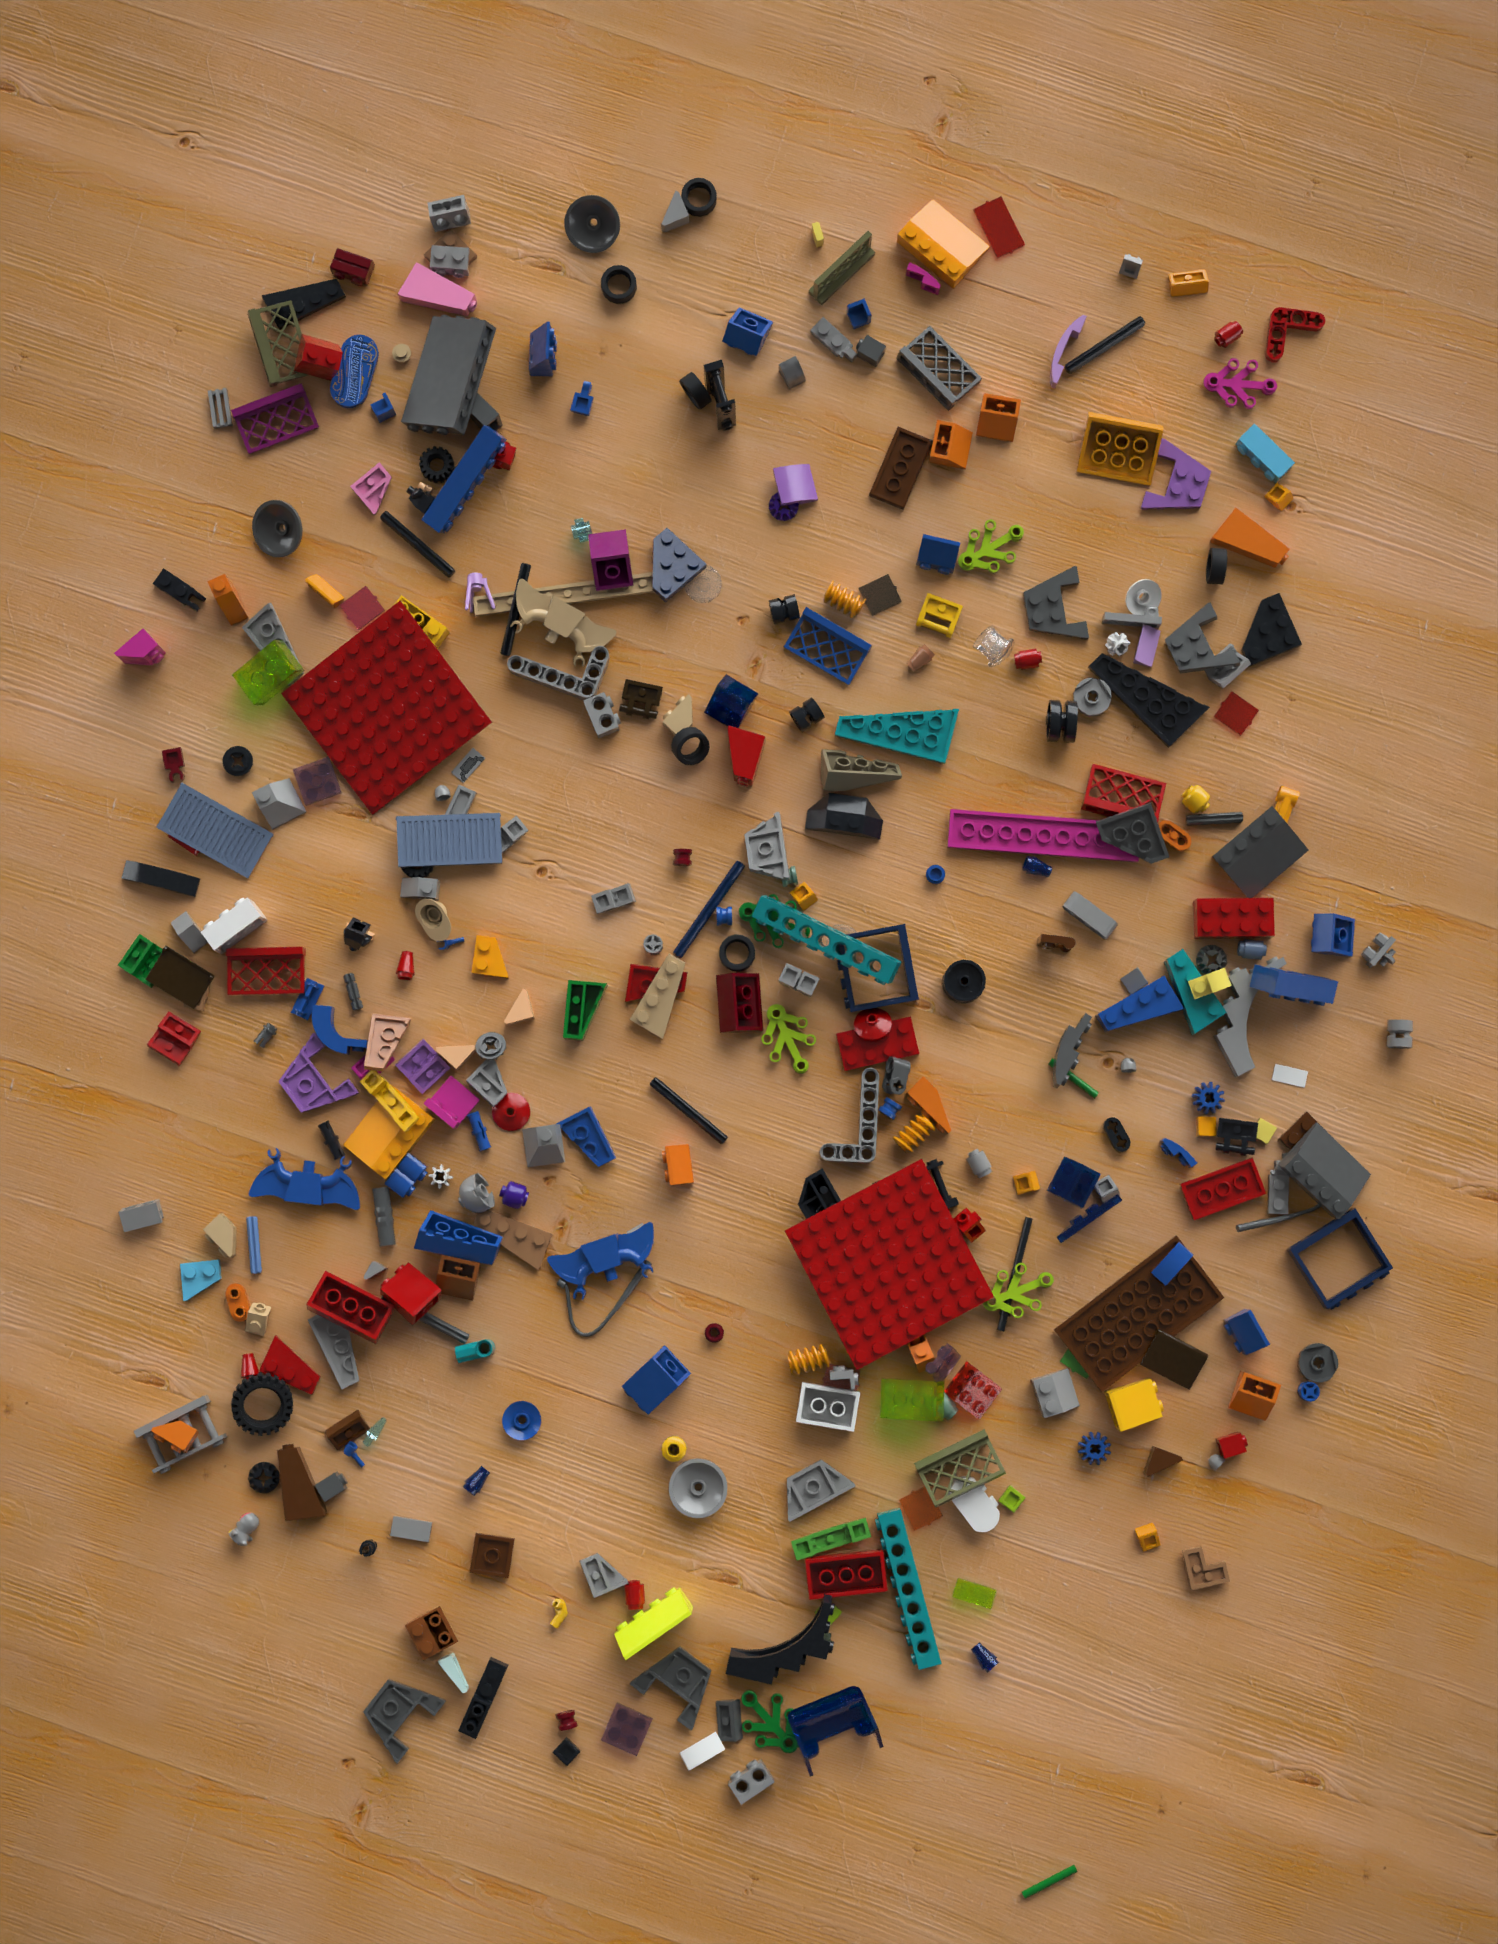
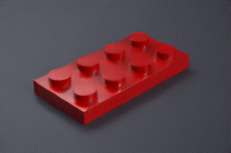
M911 1016L892 1020V1028L888 1035L875 1041L862 1039L856 1034L854 1029L836 1033L844 1071L887 1062L891 1056L900 1059L920 1054Z
M1253 1157L1179 1184L1193 1220L1267 1194Z

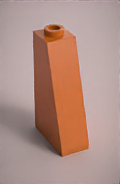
M1237 508L1233 510L1210 540L1215 545L1274 568L1279 563L1283 565L1289 557L1287 552L1290 548Z

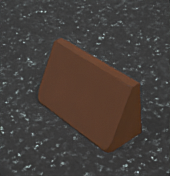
M356 1410L328 1428L326 1435L338 1451L346 1446L349 1441H354L368 1432L370 1427L360 1411Z

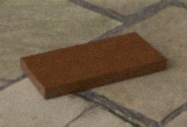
M897 427L869 496L904 510L933 440Z

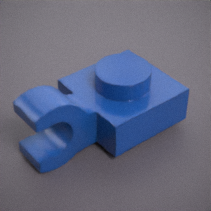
M584 381L581 393L575 392L570 409L571 412L585 416L590 415L594 400L593 396H589L592 389L591 382Z

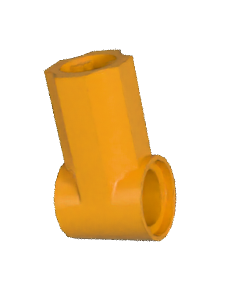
M1280 786L1275 799L1276 805L1274 809L1288 823L1292 808L1295 807L1300 792Z

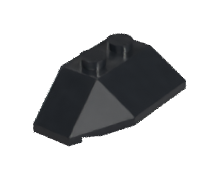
M828 793L807 810L805 829L880 840L883 820L867 798Z
M823 1168L805 1178L798 1206L806 1219L841 1201Z

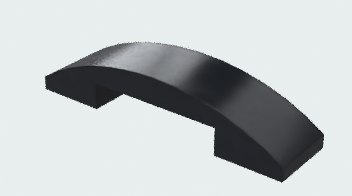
M126 860L122 879L193 897H196L200 878L129 860Z

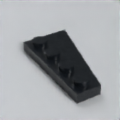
M337 279L262 295L266 306L291 300L298 321L346 297ZM289 306L281 308L278 314L288 319L291 314ZM278 317L274 320L278 329H283L286 322Z

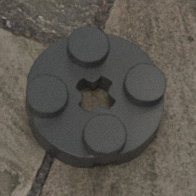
M1312 1343L1300 1351L1298 1367L1306 1379L1313 1382H1325L1331 1379L1335 1371H1337L1338 1358L1329 1346L1322 1343ZM1316 1357H1318L1319 1360H1323V1363L1320 1364V1368H1317L1316 1365H1313V1362L1315 1361Z

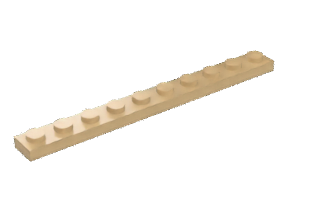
M653 572L632 575L634 586L596 591L595 581L592 580L534 589L541 594L551 596V598L555 596L567 604L654 593L652 590ZM515 591L491 594L495 609H492L487 595L473 597L475 616L509 613Z

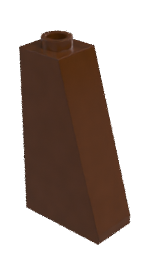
M294 1444L282 1445V1449L277 1450L285 1521L327 1515L326 1507L315 1487V1481L300 1446L294 1447Z

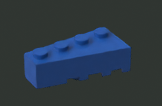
M1164 975L1096 1015V1018L1103 1030L1108 1032L1183 1010L1184 1007Z
M430 1210L419 1229L414 1249L493 1265L503 1237Z

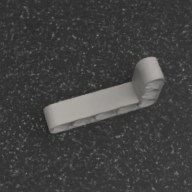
M604 646L595 647L582 678L518 655L511 656L508 659L507 665L509 671L515 676L575 698L586 700L597 695L610 656L607 648ZM603 652L606 654V657L603 660H598L596 655ZM516 661L522 663L519 669H513L512 664ZM532 668L539 669V673L536 676L529 674ZM592 670L599 671V675L595 678L590 677L589 673ZM551 674L557 676L554 682H548L547 678ZM573 681L575 685L573 688L567 689L565 688L566 682ZM586 687L593 689L590 695L582 693Z
M874 1068L865 1069L861 1076L858 1145L824 1144L819 1151L820 1157L823 1160L869 1163L874 1160L876 1156L879 1073ZM873 1072L876 1077L875 1081H866L865 1074ZM872 1091L875 1095L874 1100L866 1101L864 1093ZM864 1111H872L874 1114L873 1120H865L863 1117ZM864 1130L872 1131L873 1138L871 1140L863 1138L862 1133ZM825 1147L833 1149L834 1154L832 1157L827 1158L823 1155ZM844 1148L852 1149L853 1156L851 1158L843 1157L842 1150ZM863 1149L871 1150L872 1157L866 1160L862 1157Z

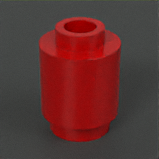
M1237 321L1229 322L1215 332L1214 340L1219 347L1226 348L1241 337L1243 329Z
M1036 648L1018 651L1017 654H1014L1016 669L1037 668L1039 663H1042L1041 651L1037 652Z
M630 1580L625 1585V1603L628 1605V1610L643 1609L645 1591L644 1584H641L640 1580Z

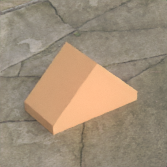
M522 989L504 1020V1023L507 1025L535 1018L528 992L525 989Z
M475 1045L436 1047V1051L454 1068L459 1070L475 1053L476 1048Z

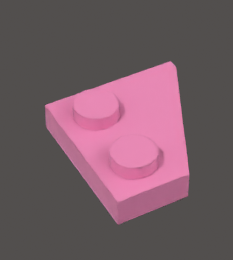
M379 462L350 487L372 514L375 515L392 477Z

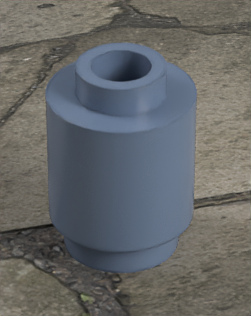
M1244 939L1238 942V956L1261 960L1262 956H1266L1267 946L1263 944V941Z

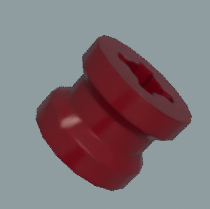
M692 849L673 850L675 855L674 866L692 865L690 860Z
M567 1710L555 1715L556 1719L559 1720V1731L569 1730L578 1726L577 1721L574 1719L575 1710Z

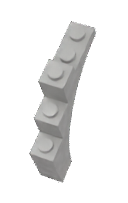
M1276 956L1266 961L1268 965L1265 967L1280 969L1287 963L1284 957L1278 959ZM1239 967L1229 972V980L1232 985L1230 988L1236 999L1232 996L1224 1000L1223 1008L1227 1012L1224 1014V1017L1230 1028L1228 1029L1226 1025L1216 1030L1218 1034L1213 1036L1235 1077L1255 1068L1247 1043L1249 1009L1255 994L1258 992V989L1250 987L1254 968L1249 970L1251 974L1248 973L1246 968L1240 970Z

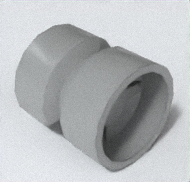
M1387 1020V1031L1390 1032V1035L1387 1036V1047L1399 1049L1412 1048L1413 1037L1410 1036V1033L1413 1032V1021ZM1396 1034H1404V1038H1396Z

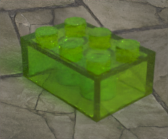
M273 640L234 672L232 676L253 705H264L305 670L283 640Z
M900 1378L881 1379L880 1418L943 1421L945 1381Z

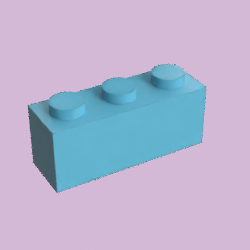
M1253 424L1235 444L1241 454H1246L1251 459V463L1256 468H1260L1268 480L1275 483L1295 464L1256 424Z

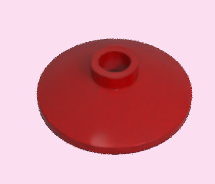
M880 1008L862 1010L854 1019L856 1034L862 1039L869 1041L884 1038L892 1028L890 1015Z
M507 1093L495 1107H492V1117L501 1129L516 1131L524 1127L528 1122L530 1106L523 1096L517 1093ZM509 1108L514 1109V1113L512 1115L507 1114V1110Z

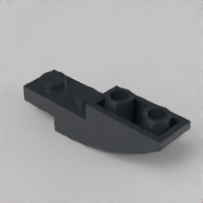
M490 1657L460 1725L459 1732L474 1739L477 1738L503 1680L508 1664Z

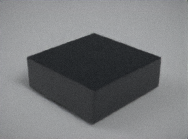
M566 1737L553 1753L568 1766L581 1750Z

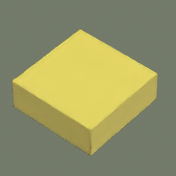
M812 223V234L816 248L821 247L824 244V237L820 223Z
M1259 1118L1257 1121L1259 1123L1257 1139L1268 1144L1277 1127Z

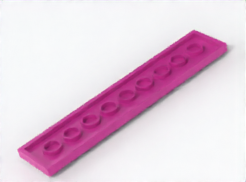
M950 809L947 848L1139 862V857L1102 841L1096 821L1099 820Z

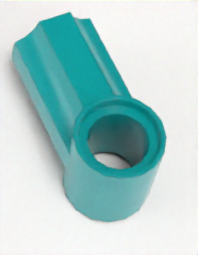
M489 1339L455 1347L458 1363L488 1357L495 1351V1344ZM483 1343H487L490 1347L487 1354L481 1351Z

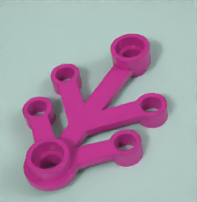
M1232 358L1220 372L1207 374L1203 381L1204 387L1208 391H1216L1229 408L1236 405L1237 398L1234 395H1229L1223 387H1230L1242 400L1244 407L1247 409H1252L1255 406L1256 399L1248 396L1243 389L1261 390L1265 395H1272L1277 389V383L1273 379H1266L1264 382L1243 380L1248 374L1257 370L1258 362L1256 360H1249L1246 367L1232 379H1223L1227 374L1237 370L1239 367V361L1236 358ZM1230 363H1236V367H1231ZM1249 364H1254L1255 368L1251 369ZM1215 379L1217 383L1212 384L1210 380ZM1267 383H1271L1273 388H1268ZM1228 399H1233L1234 403L1230 404ZM1247 400H1251L1253 405H1248Z

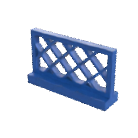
M806 607L784 648L850 685L866 655L871 650L872 645ZM804 620L811 623L813 631L802 634L800 626ZM820 631L827 632L829 641L818 643L816 633ZM814 633L816 644L806 647L803 636ZM830 635L834 636L837 639L831 640ZM801 637L803 648L794 649L789 646L793 639ZM839 640L844 642L846 650L835 653L832 642ZM830 643L833 654L822 656L819 646ZM817 646L820 657L809 658L806 649ZM858 650L863 654L858 661L851 662L849 651ZM847 653L849 663L838 666L836 655ZM833 656L836 667L828 669L824 666L823 658ZM850 665L851 675L847 680L841 676L839 668Z

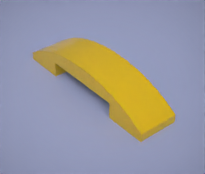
M371 1070L360 1081L367 1091L394 1118L393 1120L405 1133L419 1120V1117L410 1105L377 1071Z

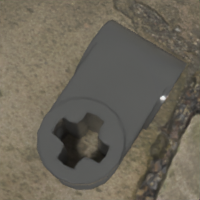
M892 1056L889 1057L882 1083L885 1093L900 1095L905 1091L911 1068L910 1061Z

